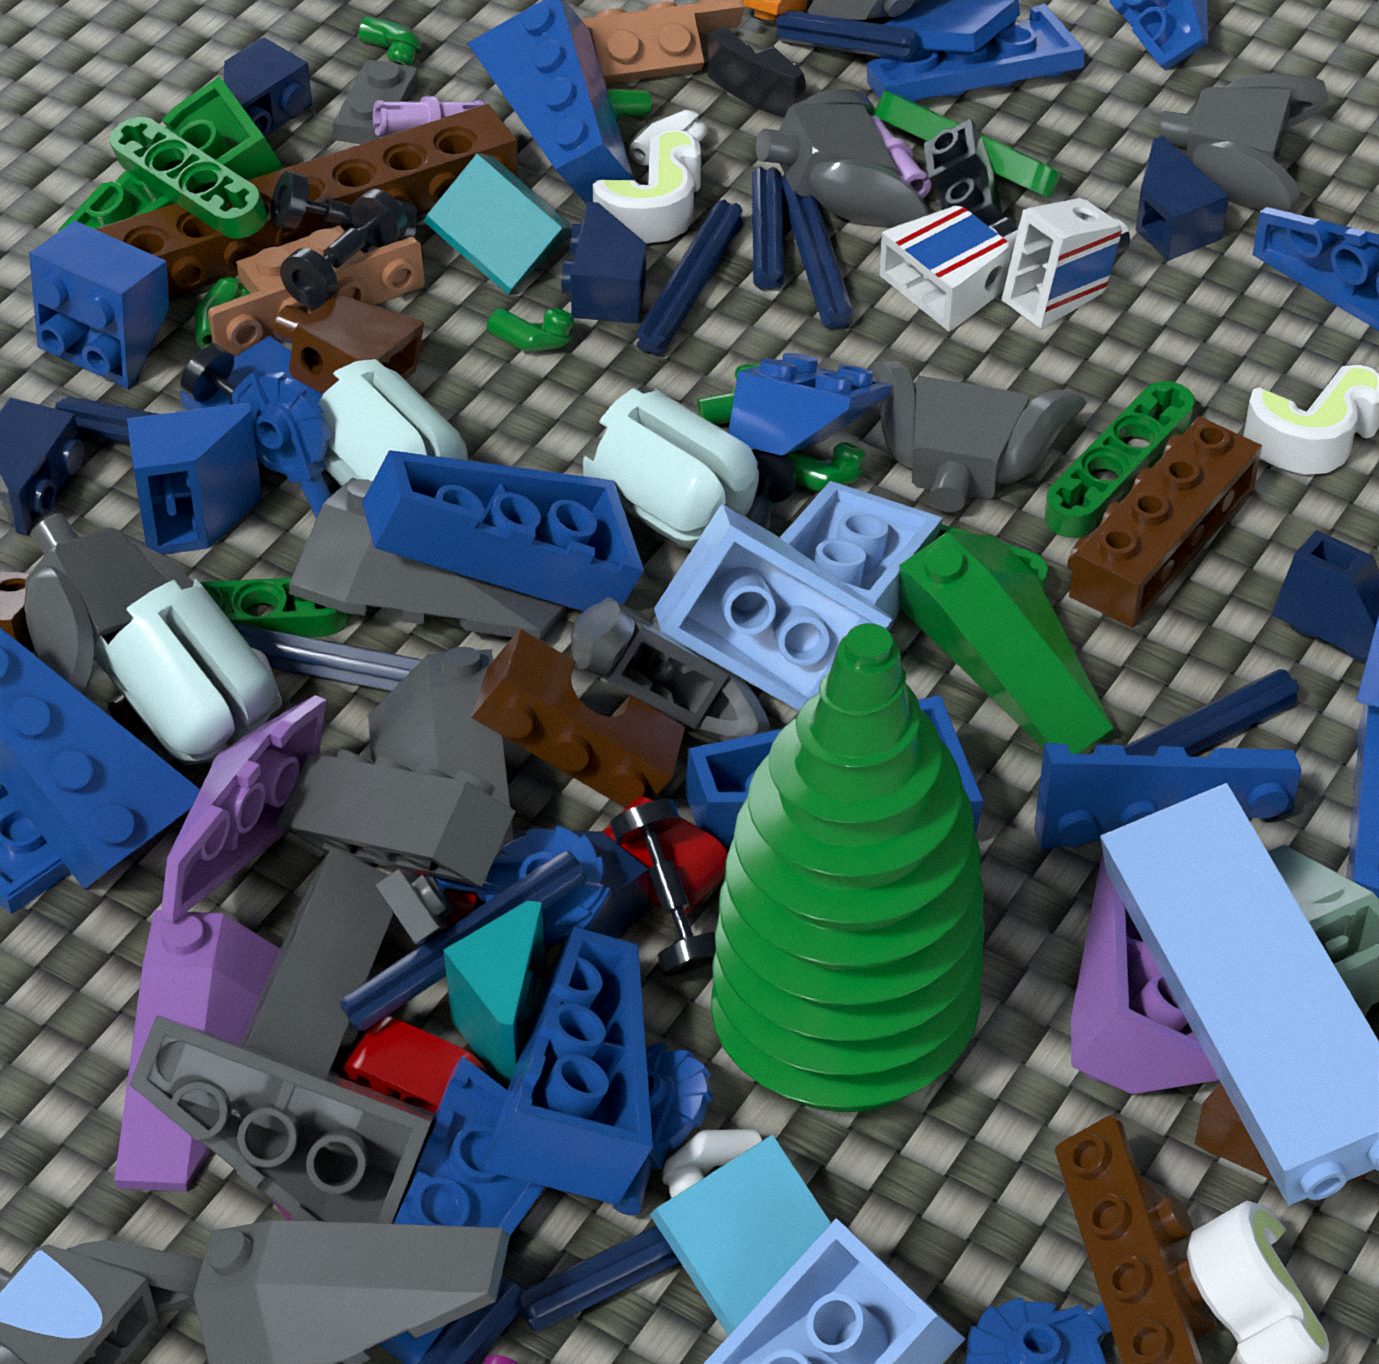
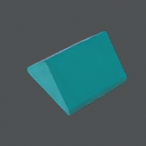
M483 154L475 155L423 221L507 295L571 237L572 224L496 158Z
M526 901L443 950L451 1021L496 1081L507 1090L542 983L546 978L542 902Z

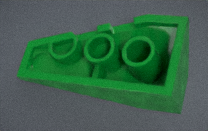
M220 76L174 106L162 119L166 129L245 180L284 169L265 137ZM149 146L144 147L145 152L149 149ZM183 160L170 162L159 171L173 169L180 165ZM125 170L115 182L101 183L62 224L58 232L73 221L97 229L175 203ZM216 182L203 184L196 188L193 193L205 192L214 187Z
M947 532L899 565L900 609L1043 749L1045 743L1067 744L1070 754H1088L1097 745L1102 744L1113 736L1114 728L1036 574L996 536Z

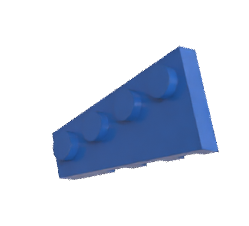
M1046 4L1030 8V18L1016 23L1014 20L975 53L918 50L917 54L907 61L883 57L868 62L867 83L879 99L884 90L913 102L918 99L939 95L954 97L970 89L986 86L1007 87L1014 84L1017 80L1039 76L1054 78L1061 76L1065 71L1084 68V48Z
M1045 743L1034 832L1040 849L1062 846L1077 847L1088 842L1101 841L1100 836L1225 783L1230 787L1248 819L1256 817L1270 818L1278 814L1293 812L1302 769L1294 750L1216 748L1208 757H1191L1186 753L1184 747L1159 746L1155 756L1127 755L1123 745H1097L1093 754H1070L1067 744Z
M463 1056L453 1068L392 1224L503 1228L510 1236L545 1186L482 1170L508 1090ZM446 1325L418 1338H414L405 1331L379 1343V1345L402 1363L417 1364Z

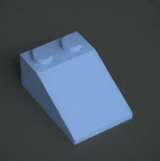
M830 481L780 538L890 615L892 621L886 628L890 631L900 611L899 565L935 541L941 529L943 517Z
M721 504L654 608L662 633L798 711L811 697L819 693L820 682L830 671L837 647L841 639L847 635L851 628L859 624L873 623L886 629L892 621L891 616L781 538L724 504Z
M836 1218L704 1364H943L965 1338L865 1242Z

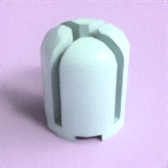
M376 359L355 361L336 370L333 374L339 381L329 388L318 402L324 410V413L321 415L331 435V438L327 440L328 448L326 458H324L325 470L341 486L346 484L352 477L373 481L389 450L468 461L466 443L458 431L396 371L384 367Z
M634 388L617 399L599 421L600 424L608 429L598 445L594 461L586 456L583 459V476L614 480L622 507L626 513L677 545L690 550L693 549L721 504L745 517L753 505L758 488V462L749 445L657 389L644 394Z
M197 578L194 579L193 587L183 590L175 580H172L150 591L126 609L133 617V620L115 636L109 645L101 635L94 646L95 660L170 758L186 766L212 763L219 752L229 748L225 742L233 745L249 732L265 724L272 713L277 697L273 675Z

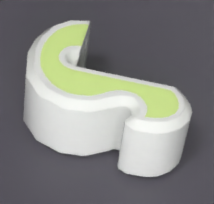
M678 129L664 130L650 138L649 184L639 185L634 180H598L593 184V202L601 204L646 244L666 242L686 232L694 219V192H697L701 185V149L698 139L690 133Z
M1362 365L1341 367L1307 412L1298 409L1291 400L1262 388L1253 389L1249 401L1244 437L1261 444L1260 459L1279 469L1301 475L1329 473L1346 462L1351 453L1355 433L1360 434L1363 438H1370L1374 436L1379 428V372Z
M1251 1201L1241 1203L1192 1232L1187 1250L1192 1277L1203 1299L1214 1315L1236 1338L1238 1342L1236 1356L1241 1364H1322L1328 1359L1329 1342L1326 1332L1271 1246L1282 1236L1286 1229L1276 1215L1266 1206Z

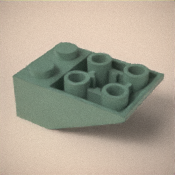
M1286 845L1268 851L1359 1009L1362 1010L1379 1002V898L1372 891Z

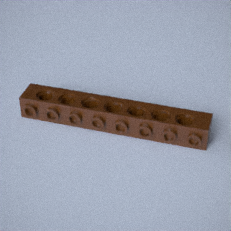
M485 104L247 180L258 189L267 209L268 218L265 225L258 232L245 238L232 239L222 235L176 203L95 230L166 260L168 298L216 283L222 278L237 276V261L254 256L266 248L279 247L310 236L317 230L339 226L322 221L320 214L305 211L300 224L292 231L272 225L270 218L272 195L278 179L285 171L303 174L307 177L309 183L308 200L324 204L327 199L353 205L368 190L378 189L387 192L395 199L413 203L417 209V216L430 212L476 154L493 156L518 178L517 139L491 106ZM231 202L227 205L228 210L233 208ZM341 226V228H342L345 232H346L348 229H350V228H348V227Z

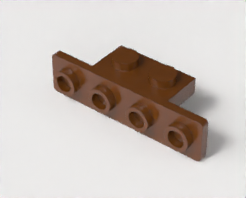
M1109 1115L1057 1144L1055 1153L1122 1364H1202L1195 1339L1218 1328L1214 1313L1203 1299L1191 1274L1187 1258L1188 1236L1193 1232L1191 1219L1182 1203L1174 1195L1166 1197L1140 1177L1123 1124L1114 1116Z

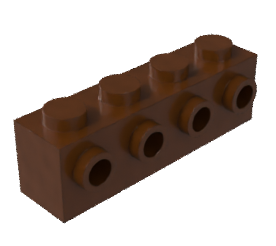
M1200 416L1182 435L1179 433L1174 434L1168 441L1160 460L1152 468L1144 467L1133 483L1131 492L1121 503L1114 501L1110 504L1102 517L1100 526L1090 537L1082 536L1075 543L1067 562L1068 569L1072 570L1069 597L1133 628L1253 491L1262 445Z

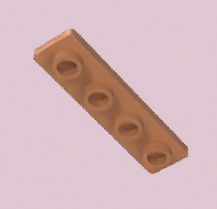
M700 0L698 3L679 6L675 2L665 1L653 4L647 10L626 13L621 8L607 9L598 13L596 17L582 18L581 20L589 29L605 84L702 71L704 58L698 33L716 31L723 27L728 29L738 27L745 7L743 0Z
M341 226L317 230L305 238L279 247L266 248L254 256L237 261L239 280L250 294L209 309L208 318L213 343H218L233 354V356H236L268 336H271L276 341L280 340L274 336L273 329L275 320L284 306L291 305L309 314L316 310L318 307L305 306L288 293L281 280L280 267L288 256L300 248L312 249L323 256L324 249L345 233ZM408 237L363 253L360 249L339 268L332 267L338 282L337 291L333 296L343 295L371 305H376L418 290L425 284L421 245L414 237Z

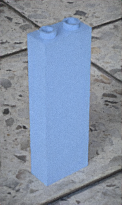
M1228 784L1220 785L1101 835L1106 873L1287 1205L1290 1206L1306 1198L1310 1200L1327 1198L1338 1192L1348 1180L1374 1169L1379 1171V1041Z

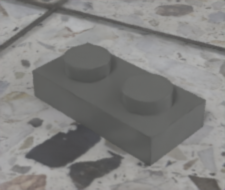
M367 59L333 121L334 140L363 144L388 136H377L375 134L376 128L373 127V107L375 101L410 102L418 87L417 68L395 64L390 61Z
M398 869L376 884V887L415 944H424L453 925L448 915L454 912L456 907L434 876L428 879L425 874L419 875L415 872Z

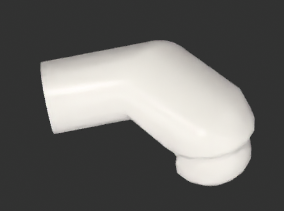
M685 109L653 122L630 144L629 154L636 163L648 165L650 138L664 130L678 129L690 133L700 142L708 134V127L697 118L700 114Z
M753 1129L703 1130L697 1133L665 1163L662 1180L664 1184L669 1186L671 1198L703 1179L704 1175L714 1167L727 1164L762 1141L761 1136Z

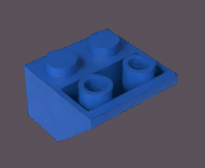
M73 221L29 253L37 347L129 389L136 383L169 309L166 260L77 221Z
M784 353L782 360L762 359L760 366L738 371L728 433L749 445L750 448L785 455L827 440L888 398L892 384L874 381V372L861 367L841 365L838 366L837 372L818 368V359L804 354Z
M250 402L127 418L133 470L147 548L163 555L208 549L262 499Z

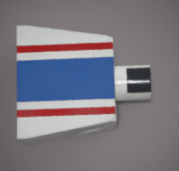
M1081 198L1023 210L1001 300L1040 329L1052 324L1104 292L1109 282L1115 255L1126 250L1130 244L1128 228L1122 221L1113 219L1089 201Z
M953 206L882 232L879 276L949 332L1004 291L1010 266L1011 251L1014 249L1018 229L1006 217L986 225L964 207Z

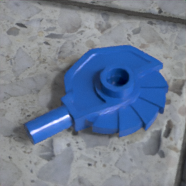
M257 369L232 392V405L250 402L257 458L266 468L286 474L291 483L299 482L317 519L322 504L332 496L321 474L326 469L324 458H326L327 440L331 438L328 426L321 415L324 413V410L306 392L308 389L306 386L286 378V373L272 372L265 374L264 370L259 372V369Z
M557 825L555 830H526L527 836L515 839L503 846L501 849L502 854L494 858L482 887L435 877L444 890L476 892L480 900L487 902L559 853L569 851L583 867L587 879L583 885L542 911L544 946L566 941L574 927L589 930L613 893L611 888L604 885L605 862L602 856H597L589 839L585 835L580 838L572 831Z
M664 1042L646 1048L653 1148L618 1205L613 1204L616 1211L625 1215H637L641 1212L651 1170L661 1169L669 1147L671 1146L674 1150L688 1136L694 1126L700 1127L706 1113L707 1101H713L712 1088L707 1079L712 1075L707 1068L695 1059L690 1051L675 1050L667 1052L668 1047Z
M1023 1297L1010 1300L996 1309L991 1304L982 1314L977 1327L972 1325L970 1327L967 1339L968 1354L965 1364H1106L1099 1343L1102 1336L1112 1330L1103 1301L1088 1310H1085L1081 1305H1077L1063 1311L1055 1310L1056 1304L1024 1303Z

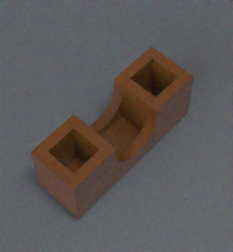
M520 628L487 667L471 718L624 808L637 797H646L652 800L673 777L685 726L632 695H629L611 717L592 711L579 699L572 686L571 676L576 661Z

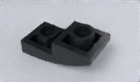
M727 27L708 34V77L721 88L758 109L784 118L790 106L803 100L806 90L804 73L797 64L789 61L774 46L755 53L749 44L742 42Z
M972 119L954 128L945 129L933 139L924 143L928 179L939 191L941 210L953 206L964 207L986 225L1003 217L990 161L978 128Z

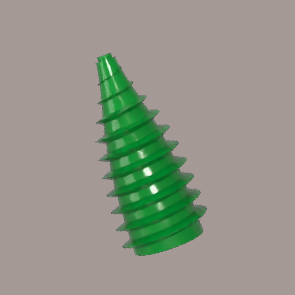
M864 623L854 626L841 639L830 671L820 682L819 693L811 697L801 707L797 717L791 720L778 733L772 743L770 753L755 770L749 785L748 796L737 815L734 839L731 842L726 858V877L721 887L720 914L715 933L716 952L713 959V987L710 1009L715 1032L725 1052L744 1073L761 1086L803 1105L833 1112H863L882 1108L896 1103L913 1092L926 1087L946 1072L964 1052L976 1029L981 1008V980L984 966L982 956L984 921L982 916L983 883L980 876V849L974 832L975 822L972 805L962 785L959 768L953 755L940 739L937 729L928 715L920 709L916 695L909 685L906 684V672L902 667L898 644L887 629L877 624Z

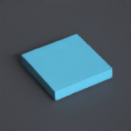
M773 1134L660 1205L649 1214L728 1336L831 1225V1222Z

